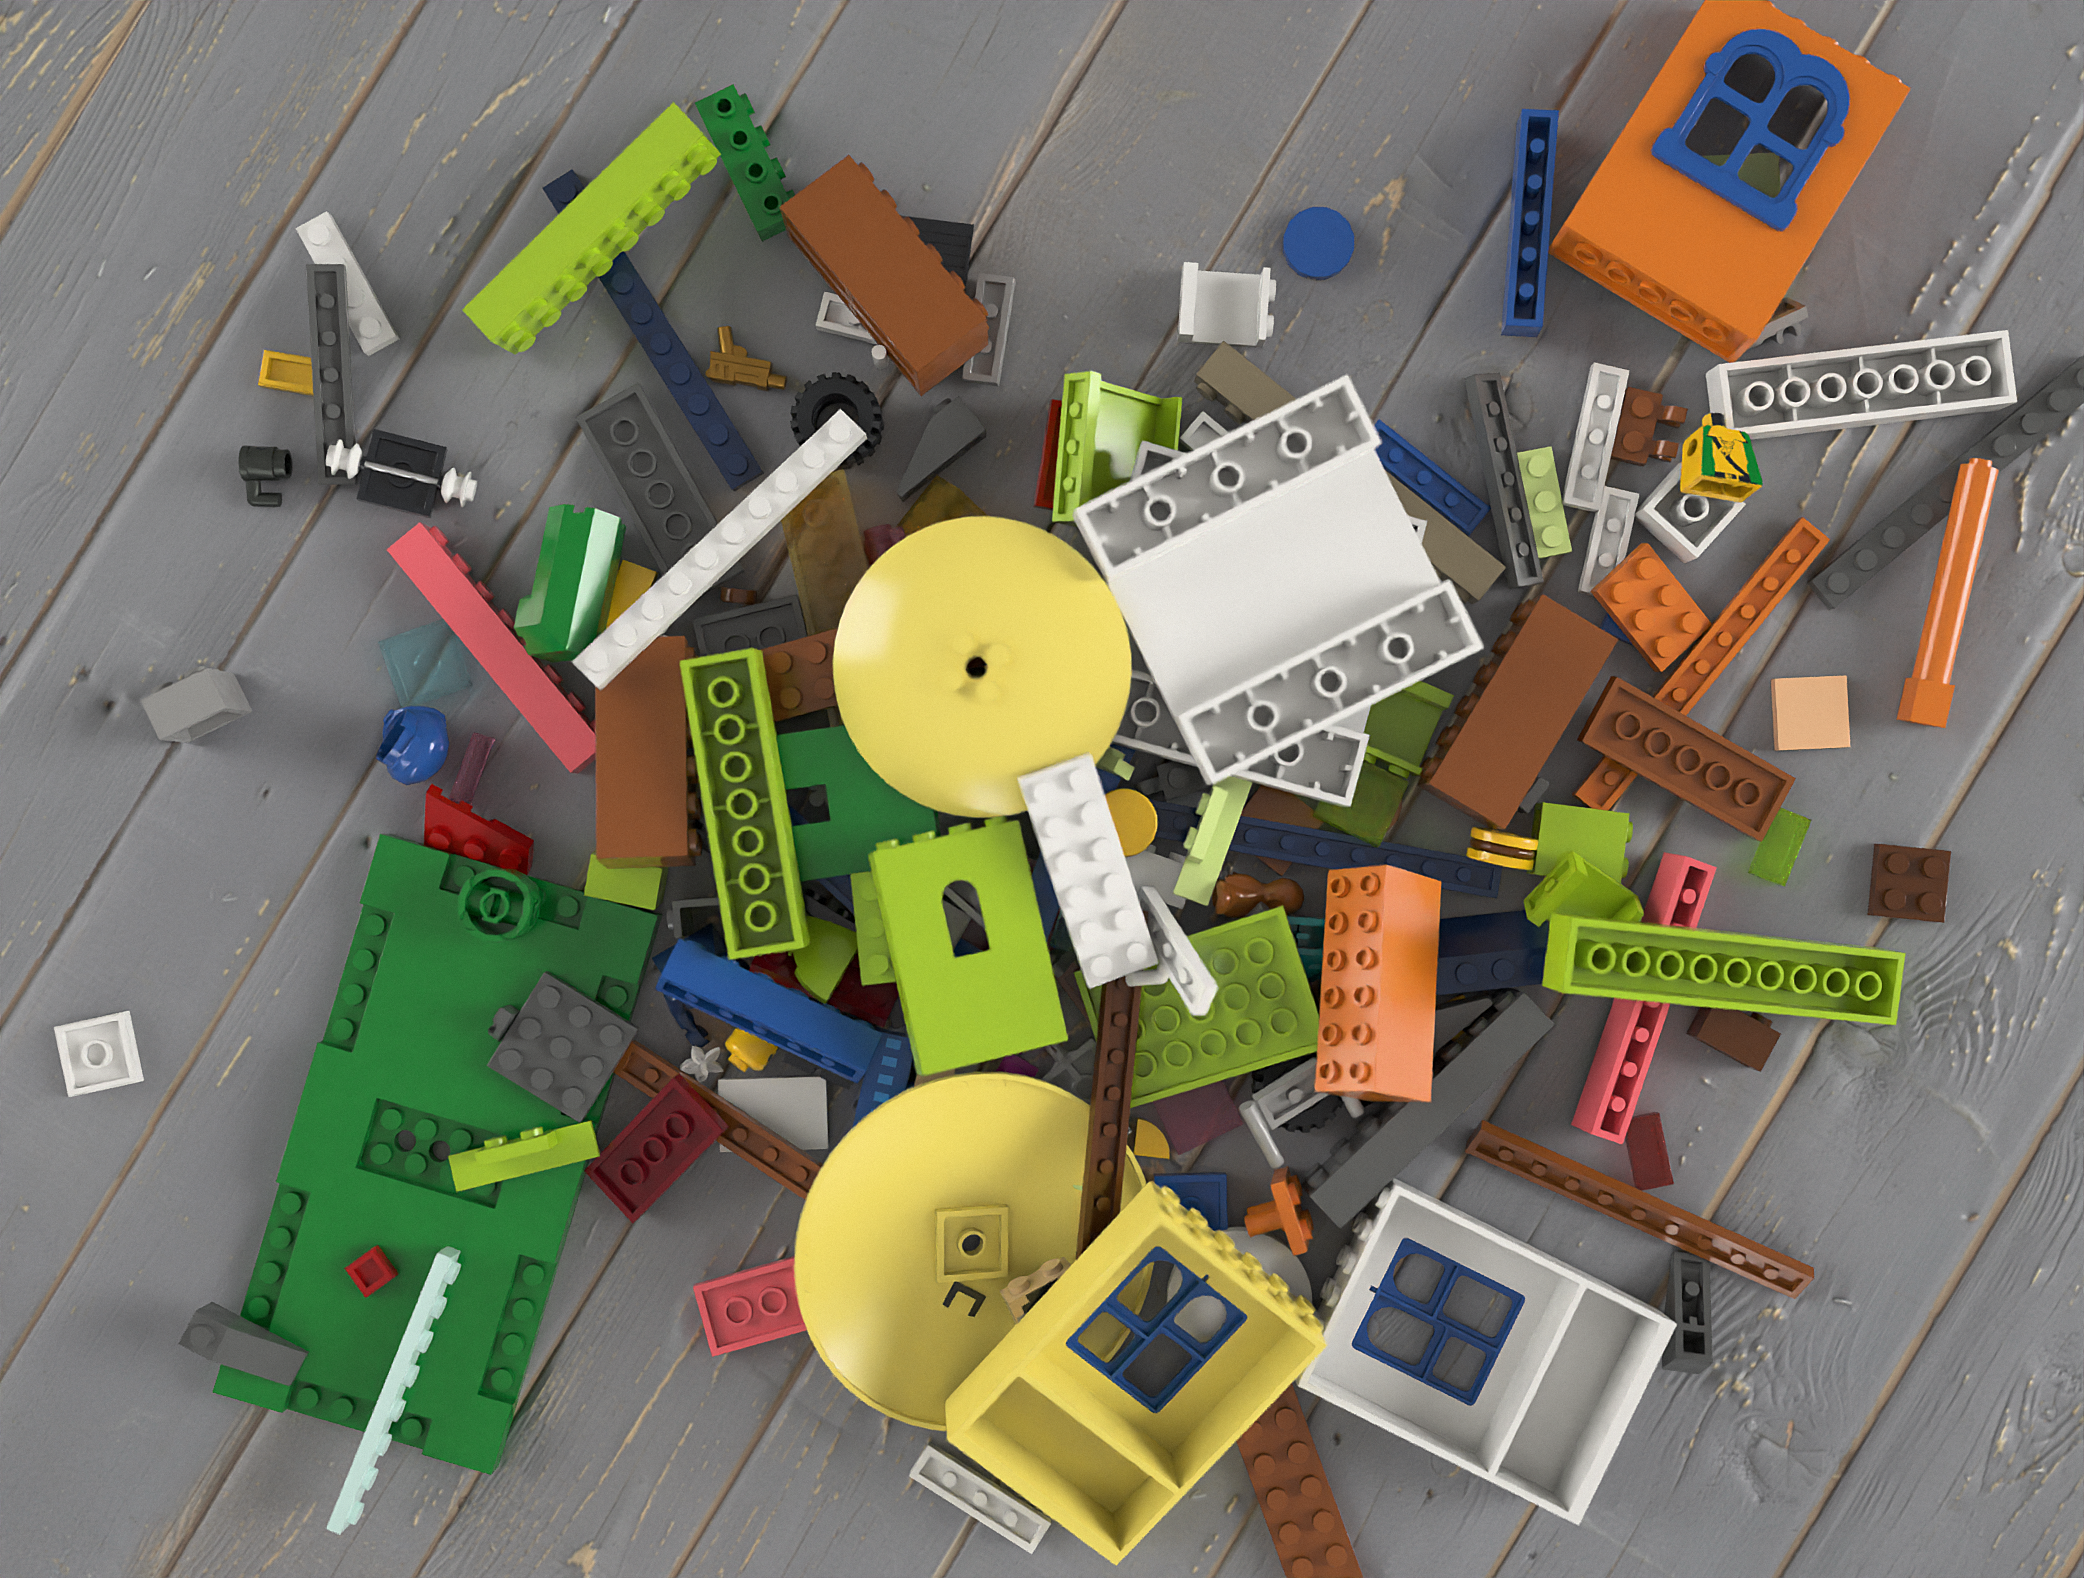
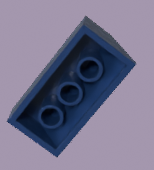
M1525 910L1440 919L1436 995L1542 984L1549 936L1547 920L1538 927L1527 919Z

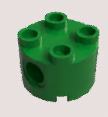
M488 869L476 874L464 883L458 896L457 912L460 920H463L464 925L467 927L465 929L472 936L484 942L499 943L526 935L534 927L540 915V890L538 885L526 874L515 869Z

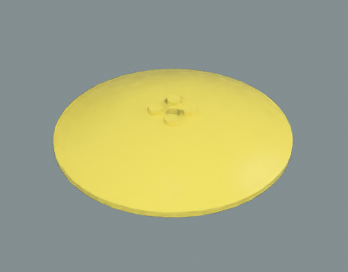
M1006 1072L954 1074L915 1086L886 1101L865 1116L831 1152L817 1174L800 1216L795 1241V1287L800 1311L813 1344L834 1376L851 1393L870 1407L896 1420L926 1429L947 1431L945 1401L1016 1325L1000 1291L1006 1288L1013 1279L1020 1276L1027 1277L1040 1270L1041 1265L1048 1260L1065 1257L1071 1265L1076 1260L1082 1190H1077L1073 1185L1083 1186L1090 1105L1087 1102L1054 1084L1026 1075ZM1126 1145L1120 1213L1147 1185L1144 1174L1128 1145ZM972 1234L980 1236V1244L976 1249L966 1251L962 1248V1243L967 1236ZM1154 1262L1143 1267L1117 1296V1300L1137 1316L1143 1307L1150 1286ZM954 1282H959L986 1296L975 1317L968 1316L976 1299L960 1291L956 1293L948 1308L943 1305ZM1103 1312L1080 1334L1078 1341L1101 1360L1109 1362L1120 1349L1131 1330L1111 1314Z

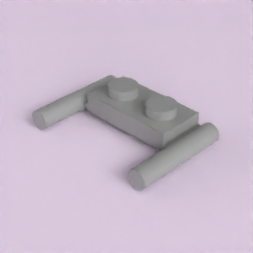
M1314 1057L1253 1094L1252 1101H1246L1239 1106L1243 1118L1272 1168L1281 1166L1284 1159L1268 1131L1275 1129L1329 1095L1328 1093L1315 1091L1317 1060ZM1341 1096L1351 1117H1358L1364 1113V1108L1359 1099Z

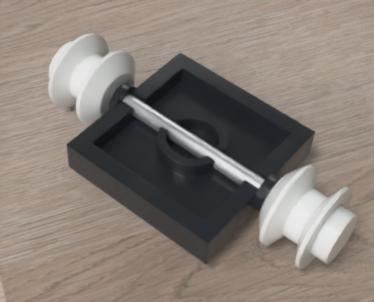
M373 429L367 457L363 456L359 444L356 443L352 449L344 448L341 439L338 440L336 446L330 445L327 451L326 466L331 467L332 475H335L341 469L345 470L348 479H351L358 474L359 470L363 471L356 498L358 501L431 519L438 490L441 491L445 503H448L454 497L460 499L461 507H464L466 500L473 501L477 487V481L471 479L472 472H468L465 477L457 476L456 469L452 468L445 476H441L447 447Z

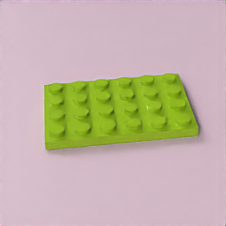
M1284 905L1186 936L1218 986L1205 1015H1192L1170 978L1164 984L1142 985L1130 1108L1317 1051L1319 1011ZM1158 964L1144 968L1143 970H1156ZM1080 969L1075 971L1074 974L1097 1041L1102 984L1089 989L1086 986Z

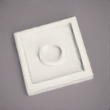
M130 1011L54 1027L68 1097L144 1081Z

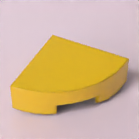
M1137 1117L1133 1154L1169 1159V1146L1161 1130L1150 1121Z

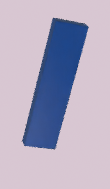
M1379 419L1375 423L1374 428L1382 443L1374 450L1383 468L1464 534L1470 536L1491 507Z

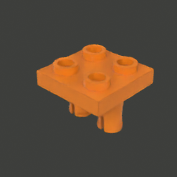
M1288 1166L1276 1169L1270 1184L1275 1200L1247 1208L1248 1215H1245L1244 1221L1250 1237L1282 1229L1286 1233L1293 1256L1306 1253L1309 1240L1313 1239L1312 1231L1314 1230V1224L1309 1210H1302L1300 1196H1303L1300 1180L1297 1174L1291 1176Z

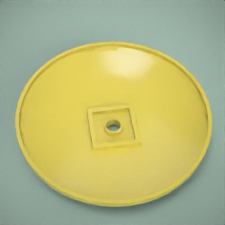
M987 516L947 520L928 526L909 535L885 552L864 574L846 604L836 635L833 657L834 687L842 720L850 738L870 767L886 783L915 802L937 811L967 817H999L1027 811L1028 808L1018 777L1085 753L1091 754L1094 765H1096L1109 748L1121 724L1130 693L1132 674L1130 643L1123 615L1114 595L1096 569L1078 551L1043 529L1007 518ZM975 656L983 658L987 663V672L979 679L971 677L967 672L968 661Z

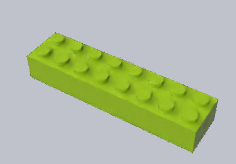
M673 102L490 281L462 311L494 344L515 355L518 352L526 351L534 344L535 336L544 327L553 325L560 318L561 310L570 301L575 302L580 299L587 291V285L596 276L600 277L610 270L614 258L622 251L625 252L631 249L637 243L638 235L647 226H653L658 223L665 214L664 210L674 200L682 199L689 192L690 184L700 174L705 175L715 167L717 158L721 153Z
M752 648L680 661L729 960L804 948L810 945L811 942L762 651Z

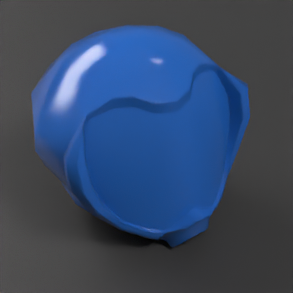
M408 706L398 710L391 709L383 719V741L375 759L385 764L391 777L400 783L411 785L424 782L441 769L447 758L449 738L445 715L435 708L425 706Z

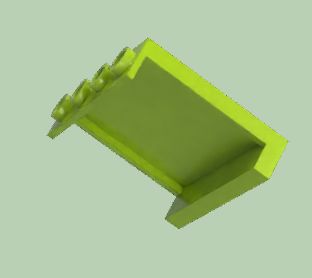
M1093 371L1065 374L1052 522L1078 527L1073 518L1075 509L1129 483L1137 452L1142 441L1178 451L1182 398L1162 399L1101 381L1100 373Z

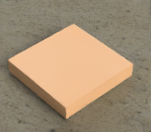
M1847 675L1771 679L1774 751L1850 747Z

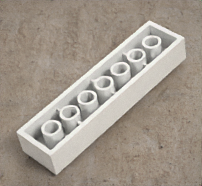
M2008 330L1718 364L1706 373L1710 413H1722L1725 417L1727 429L1746 432L1750 440L1998 411L2017 402Z

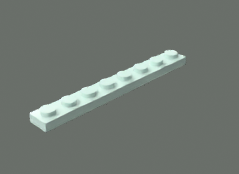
M446 1246L435 1257L326 1529L340 1535L350 1524L355 1525L362 1514L365 1504L360 1502L364 1490L369 1491L377 1477L378 1469L374 1468L378 1456L385 1454L391 1442L392 1435L388 1434L392 1421L397 1422L404 1410L406 1401L402 1399L406 1386L410 1388L418 1375L420 1367L415 1365L420 1352L425 1353L431 1343L434 1333L429 1331L433 1319H438L445 1308L447 1298L443 1297L447 1284L452 1285L460 1271L461 1264L457 1263L461 1251Z

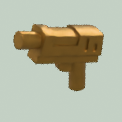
M731 326L717 328L720 353L710 351V367L705 373L707 378L716 383L736 386V384L757 387L758 390L769 391V387L786 389L787 376L773 374V364L771 361L748 358V352L745 348L733 344Z

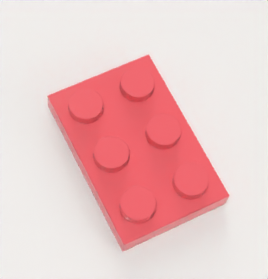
M794 1256L696 1283L693 1286L712 1357L807 1330L796 1293Z

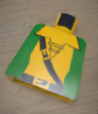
M1709 413L1702 418V426L1683 443L1680 490L1682 493L1742 503L1763 486L1750 437L1746 432L1727 429L1725 417L1722 413Z

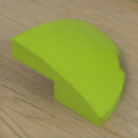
M806 916L811 944L804 948L788 950V955L791 956L793 952L798 966L794 974L801 985L813 997L826 1004L843 979L845 970L858 952L857 934L830 921Z

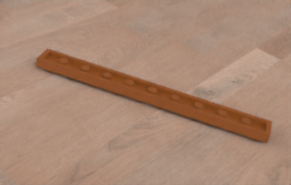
M1481 1120L1466 1142V1153L1793 1299H1796L1814 1279V1268L1487 1121Z

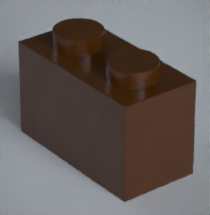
M1700 1006L1686 1032L1687 1035L1759 1072L1762 1071L1781 1033L1770 1028L1773 1023L1771 1020L1758 1013L1752 1012L1751 1016H1748L1739 1010Z

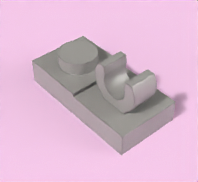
M1789 297L1782 299L1761 335L1750 348L1759 346L1763 343L1764 339L1769 337L1779 344L1784 343L1782 334L1787 327L1791 334L1795 336L1801 335L1802 328L1799 322L1809 317L1807 306Z

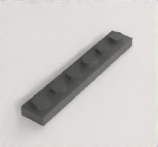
M306 264L318 485L358 484L357 474L353 478L348 479L347 472L339 469L335 475H332L331 467L326 466V456L330 445L336 446L339 439L343 441V446L347 449H352L356 444L346 266L344 264Z
M1500 373L1471 375L1464 379L1502 562L1506 566L1504 572L1508 589L1544 583Z

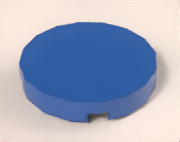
M1310 207L1299 212L1289 222L1283 236V254L1287 264L1298 275L1305 278L1326 280L1338 275L1348 264L1354 250V233L1349 222L1339 212L1327 207Z

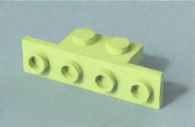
M1228 776L1212 784L1209 794H1202L1196 810V814L1201 815L1197 828L1190 827L1183 845V848L1188 849V853L1172 894L1206 907L1208 906L1253 782Z

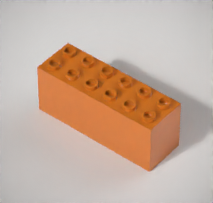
M1389 865L1328 870L1315 1091L1370 1102H1431L1441 881Z

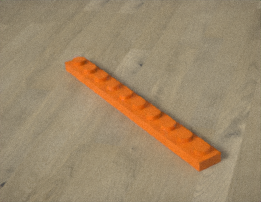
M1804 517L1798 518L1652 697L1686 716L1831 539ZM1603 756L1572 793V796L1587 808L1609 811L1638 774Z

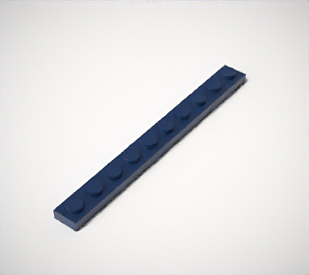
M571 169L542 189L558 214H560L585 188L574 170ZM622 251L612 260L613 265L610 270L598 278L730 488L735 492L764 474L627 254Z
M1149 799L1155 808L1158 819L1155 838L1184 843L1190 827L1197 828L1201 815L1196 814L1197 808ZM1240 816L1228 851L1333 870L1389 865L1441 881V889L1496 899L1503 867L1462 855Z

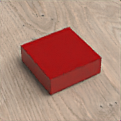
M376 1245L344 1268L365 1298L399 1274L379 1245Z

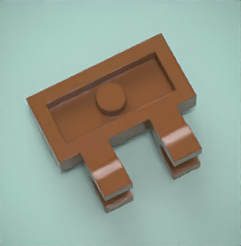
M1627 387L1610 459L1642 467L1646 465L1648 457L1670 463L1672 458L1675 459L1677 456L1679 443L1652 440L1656 423L1679 428L1680 424L1685 423L1688 409L1678 406H1662V394Z

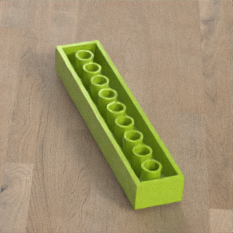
M1552 912L1542 986L1570 994L1896 1025L1906 953L1880 947Z

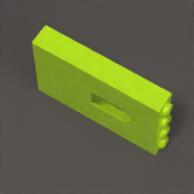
M1006 815L984 820L986 827L972 830L970 823L949 828L950 835L939 838L935 837L934 831L912 836L914 843L899 846L898 839L876 844L877 851L868 854L917 1075H930L1068 1041L1019 820L1008 822ZM964 880L975 887L990 950L954 958L942 905L943 890L952 881Z

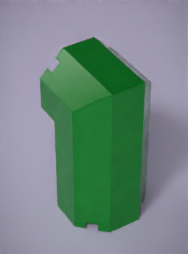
M561 504L549 507L532 594L526 595L519 600L514 629L518 637L522 636L527 644L524 648L528 655L553 663L571 661L579 656L595 638H598L606 630L626 525L622 524L620 517L596 508L585 507L584 512H574L575 505Z

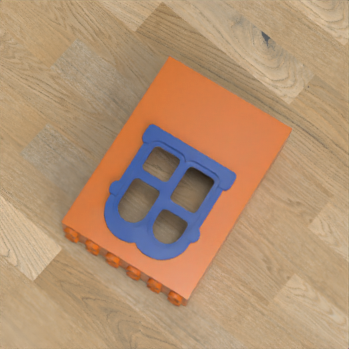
M1704 0L1553 239L1548 253L1725 361L1733 363L1761 335L1911 88L1903 84L1895 75L1886 74L1874 67L1863 56L1854 55L1839 46L1834 39L1822 36L1807 27L1801 19L1790 17L1775 8L1774 4L1769 0ZM1746 54H1756L1765 58L1771 63L1775 71L1773 87L1762 103L1750 100L1728 87L1724 82V77L1732 64L1739 57ZM1808 85L1824 95L1827 101L1828 112L1809 146L1804 150H1800L1771 133L1767 125L1790 89ZM1715 98L1747 116L1750 120L1746 131L1726 163L1722 166L1713 164L1688 149L1685 145L1687 136L1711 99ZM1755 145L1763 146L1793 166L1791 175L1777 197H1768L1738 177L1740 167Z

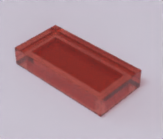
M1652 1112L1633 1116L1625 1136L1635 1188L1643 1191L1673 1185L1674 1181L1660 1113Z

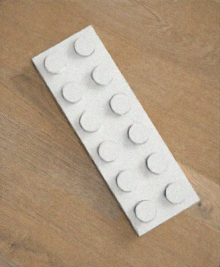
M1085 753L1018 777L1086 986L1090 989L1158 964L1091 754Z

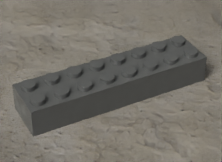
M1500 988L1491 995L1493 1004L1463 1029L1464 1033L1454 1041L1449 1040L1435 1052L1437 1056L1433 1058L1431 1102H1382L1384 1106L1375 1115L1368 1113L1357 1123L1356 1128L1358 1131L1347 1140L1344 1137L1331 1148L1329 1152L1332 1156L1322 1165L1319 1162L1314 1164L1304 1174L1303 1178L1305 1181L1301 1186L1340 1229L1555 1025L1524 992L1512 988H1507L1505 991Z

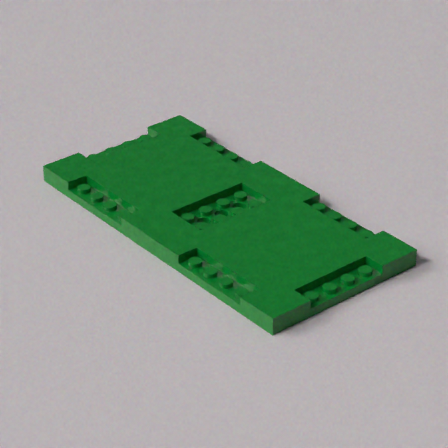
M380 834L359 902L363 904L323 1040L316 1045L277 1175L276 1183H279V1187L240 1313L241 1317L308 1351V1354L290 1386L221 1364L213 1393L280 1413L288 1409L365 1432L435 1257L439 1251L449 1246L461 1251L457 1263L461 1264V1268L452 1285L447 1284L443 1297L447 1298V1303L441 1316L438 1319H433L429 1331L434 1333L431 1343L426 1352H420L415 1364L420 1367L418 1375L410 1388L406 1386L402 1399L406 1401L404 1410L397 1422L392 1421L388 1434L392 1435L391 1440L423 1449L422 1455L492 1475L499 1467L586 1173L584 1170L588 1167L590 1159L456 1192L449 1158L447 1160L438 1159L433 1153V1145L436 1141L446 1142L450 1147V1155L485 1147L484 1141L506 1135L507 1141L521 1138L520 1132L528 1129L542 1127L543 1132L579 1123L487 1066L502 1040L499 1042L488 1034V1029L494 1024L492 1019L499 1008L507 1005H512L521 1011L543 973L548 971L631 1022L663 914L632 905L584 896L585 891L527 875L538 885L540 890V915L534 927L526 935L499 943L484 942L472 936L465 929L467 927L464 925L463 920H460L457 912L458 896L464 883L471 877L482 871L501 867L429 847L392 834ZM612 1073L582 1121L592 1120L596 1137L615 1073ZM403 1130L410 1131L415 1136L416 1144L412 1150H406L399 1144V1134ZM376 1245H379L399 1274L365 1298L344 1268Z

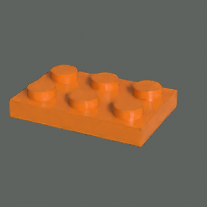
M1641 543L1590 591L1655 672H1663L1712 625L1648 543Z

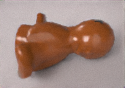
M1236 872L1227 875L1225 879H1217L1212 892L1213 906L1216 907V913L1224 914L1226 917L1231 918L1244 917L1260 901L1265 903L1269 909L1284 905L1287 915L1296 913L1304 902L1302 887L1292 879L1279 878L1269 883H1262L1250 875Z

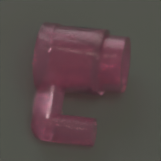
M884 524L863 531L865 537L863 544L870 567L891 547L906 538L903 527L892 529L890 524Z

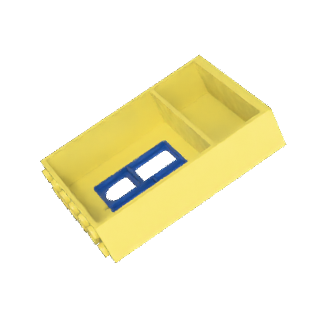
M1151 1180L945 1401L947 1441L1114 1565H1117L1327 1347L1321 1332L1323 1326L1314 1315L1316 1309L1303 1295L1294 1296L1288 1291L1289 1287L1282 1278L1275 1273L1269 1276L1261 1269L1262 1265L1249 1252L1244 1254L1234 1248V1242L1226 1233L1221 1230L1214 1232L1207 1226L1208 1222L1197 1210L1191 1208L1188 1211L1179 1204L1180 1199L1171 1189L1166 1186L1159 1188ZM1158 1260L1168 1261L1176 1265L1181 1271V1286L1177 1293L1151 1320L1144 1321L1117 1300V1296L1143 1267ZM1212 1296L1220 1300L1225 1306L1227 1312L1226 1319L1209 1341L1202 1343L1174 1322V1318L1194 1298ZM1103 1312L1111 1314L1135 1334L1133 1340L1111 1362H1104L1078 1341L1080 1334ZM1165 1334L1190 1353L1191 1359L1156 1396L1151 1397L1123 1376V1372L1156 1336Z

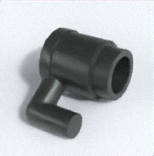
M243 445L239 451L238 464L241 478L243 481H246L248 503L254 507H281V493L261 492V481H279L280 478L291 477L292 456L288 449H279L278 447Z

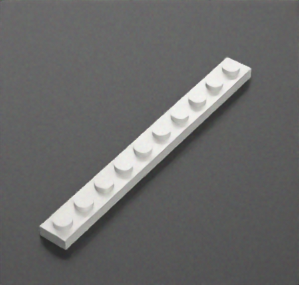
M840 409L572 661L573 664L601 691L867 439L866 433Z

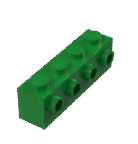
M734 84L695 102L717 150L721 153L720 157L761 241L763 242L785 231L786 228L780 206L795 196L793 189L786 192L780 181L786 178V175L777 157L770 160L765 150L766 147L770 146V142L762 126L754 127L749 117L755 114L746 93L739 96Z

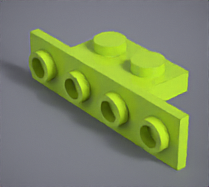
M592 1120L543 1132L542 1127L528 1129L520 1132L521 1138L507 1141L506 1135L484 1141L485 1147L449 1155L448 1158L456 1192L599 1157L600 1153Z

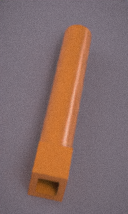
M1969 458L1968 464H1960L1912 677L1905 679L1896 720L1946 728L1955 685H1951L1950 680L1999 471L1992 467V461Z

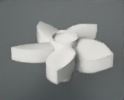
M692 1046V1058L685 1060L680 1065V1070L687 1074H695L697 1081L700 1083L707 1079L709 1072H723L722 1065L716 1062L720 1054L719 1047L708 1051L704 1055V1051L700 1047Z

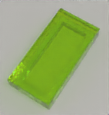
M1780 807L1764 839L1758 845L1748 873L1785 887L1811 819Z

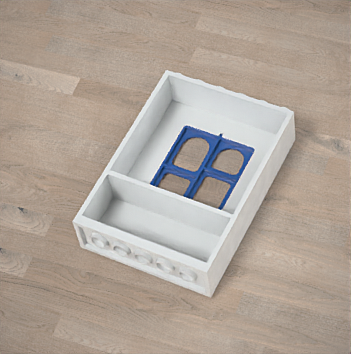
M1394 1178L1371 1200L1366 1212L1358 1214L1352 1227V1232L1355 1233L1349 1246L1345 1244L1341 1248L1336 1260V1264L1339 1267L1333 1279L1328 1277L1321 1289L1320 1297L1323 1300L1318 1310L1314 1312V1315L1323 1326L1321 1332L1327 1347L1295 1379L1297 1385L1579 1525L1677 1324L1657 1308ZM1409 1254L1427 1256L1444 1266V1272L1429 1302L1425 1304L1405 1296L1398 1291L1394 1284L1393 1273L1395 1266L1401 1258ZM1467 1276L1511 1299L1512 1305L1495 1337H1488L1444 1315L1443 1307L1458 1277ZM1393 1307L1433 1326L1434 1333L1418 1364L1410 1365L1378 1349L1371 1343L1368 1338L1367 1325L1374 1312L1381 1308ZM1451 1337H1456L1484 1351L1486 1355L1484 1363L1468 1391L1454 1387L1433 1375V1368L1447 1340Z

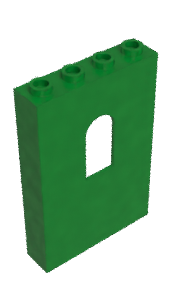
M845 725L776 735L785 790L826 785L831 821L791 826L800 881L871 872L868 854L877 851L876 844L898 839L899 846L914 843L912 836L932 831L935 832L936 838L941 837L938 811L915 802L886 783L859 753Z

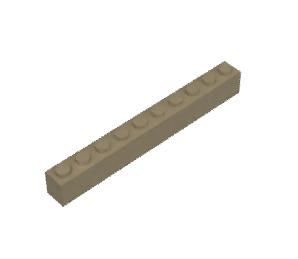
M1225 341L1220 344L1199 370L1194 380L1198 385L1197 391L1207 400L1213 402L1216 399L1226 407L1224 412L1238 424H1241L1243 421L1249 424L1297 400ZM1385 470L1407 516L1427 521L1421 544L1438 578L1443 582L1451 581L1461 603L1466 604L1468 601L1474 604L1478 602L1506 566Z

